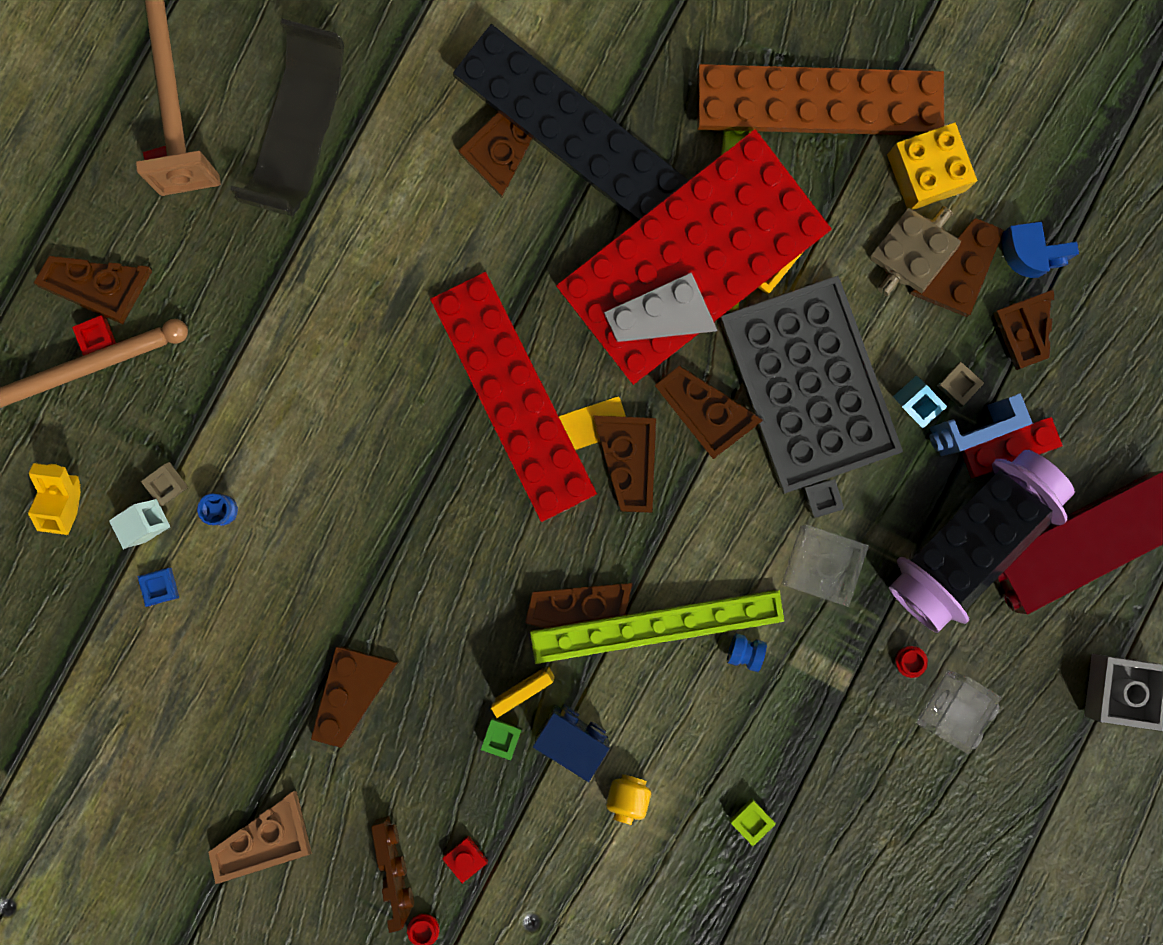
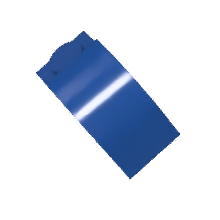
M1042 222L1010 226L1003 232L1001 237L1003 254L1007 264L1016 273L1029 278H1039L1049 272L1050 268L1068 265V260L1079 254L1077 242L1046 246Z

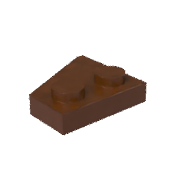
M1053 290L993 313L1015 370L1050 357L1051 343L1049 341V334L1052 331L1050 308L1051 301L1054 300Z

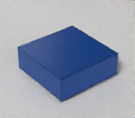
M172 568L137 576L145 607L179 598Z

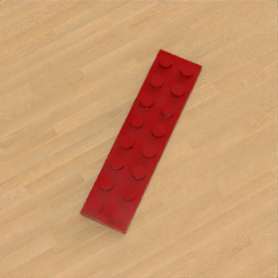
M484 272L431 298L430 300L540 521L543 522L597 495L487 273Z

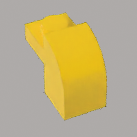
M33 463L28 474L37 490V494L28 514L37 531L69 535L78 513L81 493L78 476L68 475L65 467L56 464L44 465Z

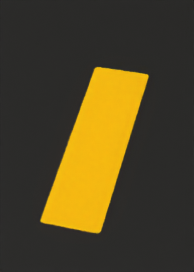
M619 397L559 416L575 450L600 442L593 416L626 417Z

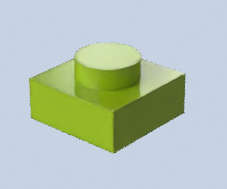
M752 798L729 820L752 846L776 825L771 817Z

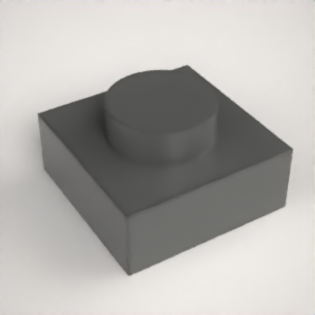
M835 479L803 488L812 518L844 509Z

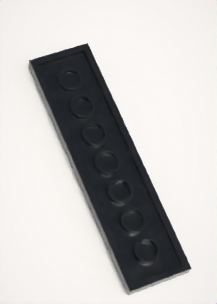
M493 24L489 25L453 72L454 78L637 222L689 181Z

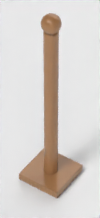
M145 0L167 156L136 162L137 173L161 196L221 185L219 173L201 151L186 153L164 0Z
M170 319L164 323L162 328L152 329L0 387V408L165 346L168 342L172 344L181 343L188 335V328L183 321Z

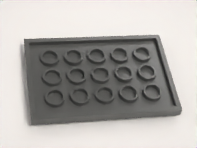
M839 275L720 317V322L753 413L764 419L758 424L782 494L903 452Z

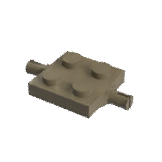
M942 206L932 220L924 218L910 208L906 210L871 255L870 260L882 267L888 275L878 287L880 293L884 291V295L889 296L898 282L911 286L921 294L925 291L961 243L959 239L946 232L943 228L946 221L953 215L950 209L946 212L947 207Z

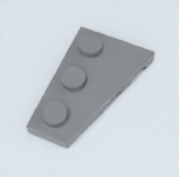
M692 273L604 313L617 342L718 331Z

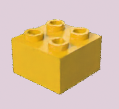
M956 122L900 141L887 154L907 209L915 210L966 192L978 181Z

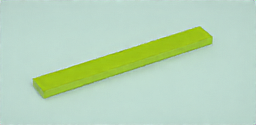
M772 590L530 631L534 663L539 664L784 622L780 590Z

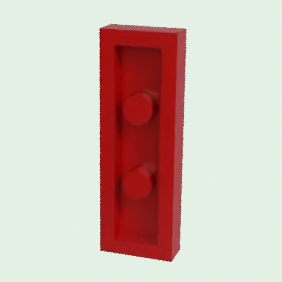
M1049 417L963 450L961 453L970 477L975 478L992 472V464L996 459L1013 462L1024 450H1030L1040 455L1063 445L1053 418Z

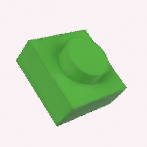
M492 718L481 750L511 760L522 728Z

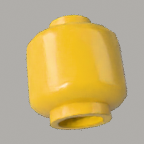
M622 774L621 779H614L612 781L606 801V808L610 812L615 813L613 820L632 825L633 819L642 820L645 818L651 798V790L646 787L647 781Z

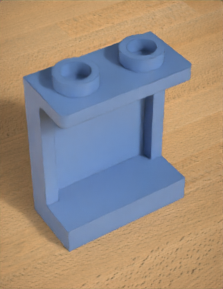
M1021 393L987 405L994 423L960 435L954 419L930 427L932 434L929 435L934 450L939 451L941 456L961 452L1033 424Z

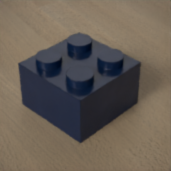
M565 704L561 708L554 705L534 738L533 748L585 781L590 782L610 749L609 739L605 734L607 731L592 721L588 725L579 720L578 716L580 714Z

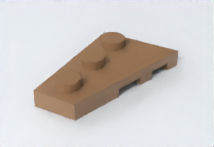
M297 791L291 792L282 801L266 810L257 819L208 852L215 884L312 854Z

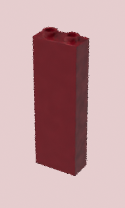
M1163 471L1150 472L1067 515V521L1063 525L1051 523L995 580L997 583L1000 582L1005 591L1003 598L1007 606L1012 611L1015 610L1016 613L1028 615L1163 545Z

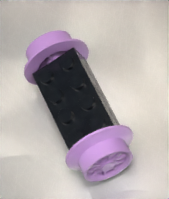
M1024 450L1013 462L996 459L992 464L995 475L924 548L911 561L904 557L897 559L902 574L889 586V590L911 615L933 632L938 633L950 620L966 624L969 621V617L965 611L1051 523L1063 525L1067 521V514L1063 505L1074 495V488L1068 478L1043 456L1030 450Z

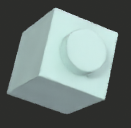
M157 499L134 504L109 520L123 549L146 543L170 528Z

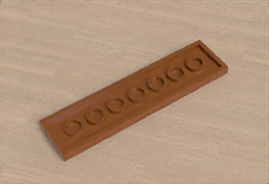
M699 64L697 69V130L753 131L756 129L763 132L920 135L944 126V71Z

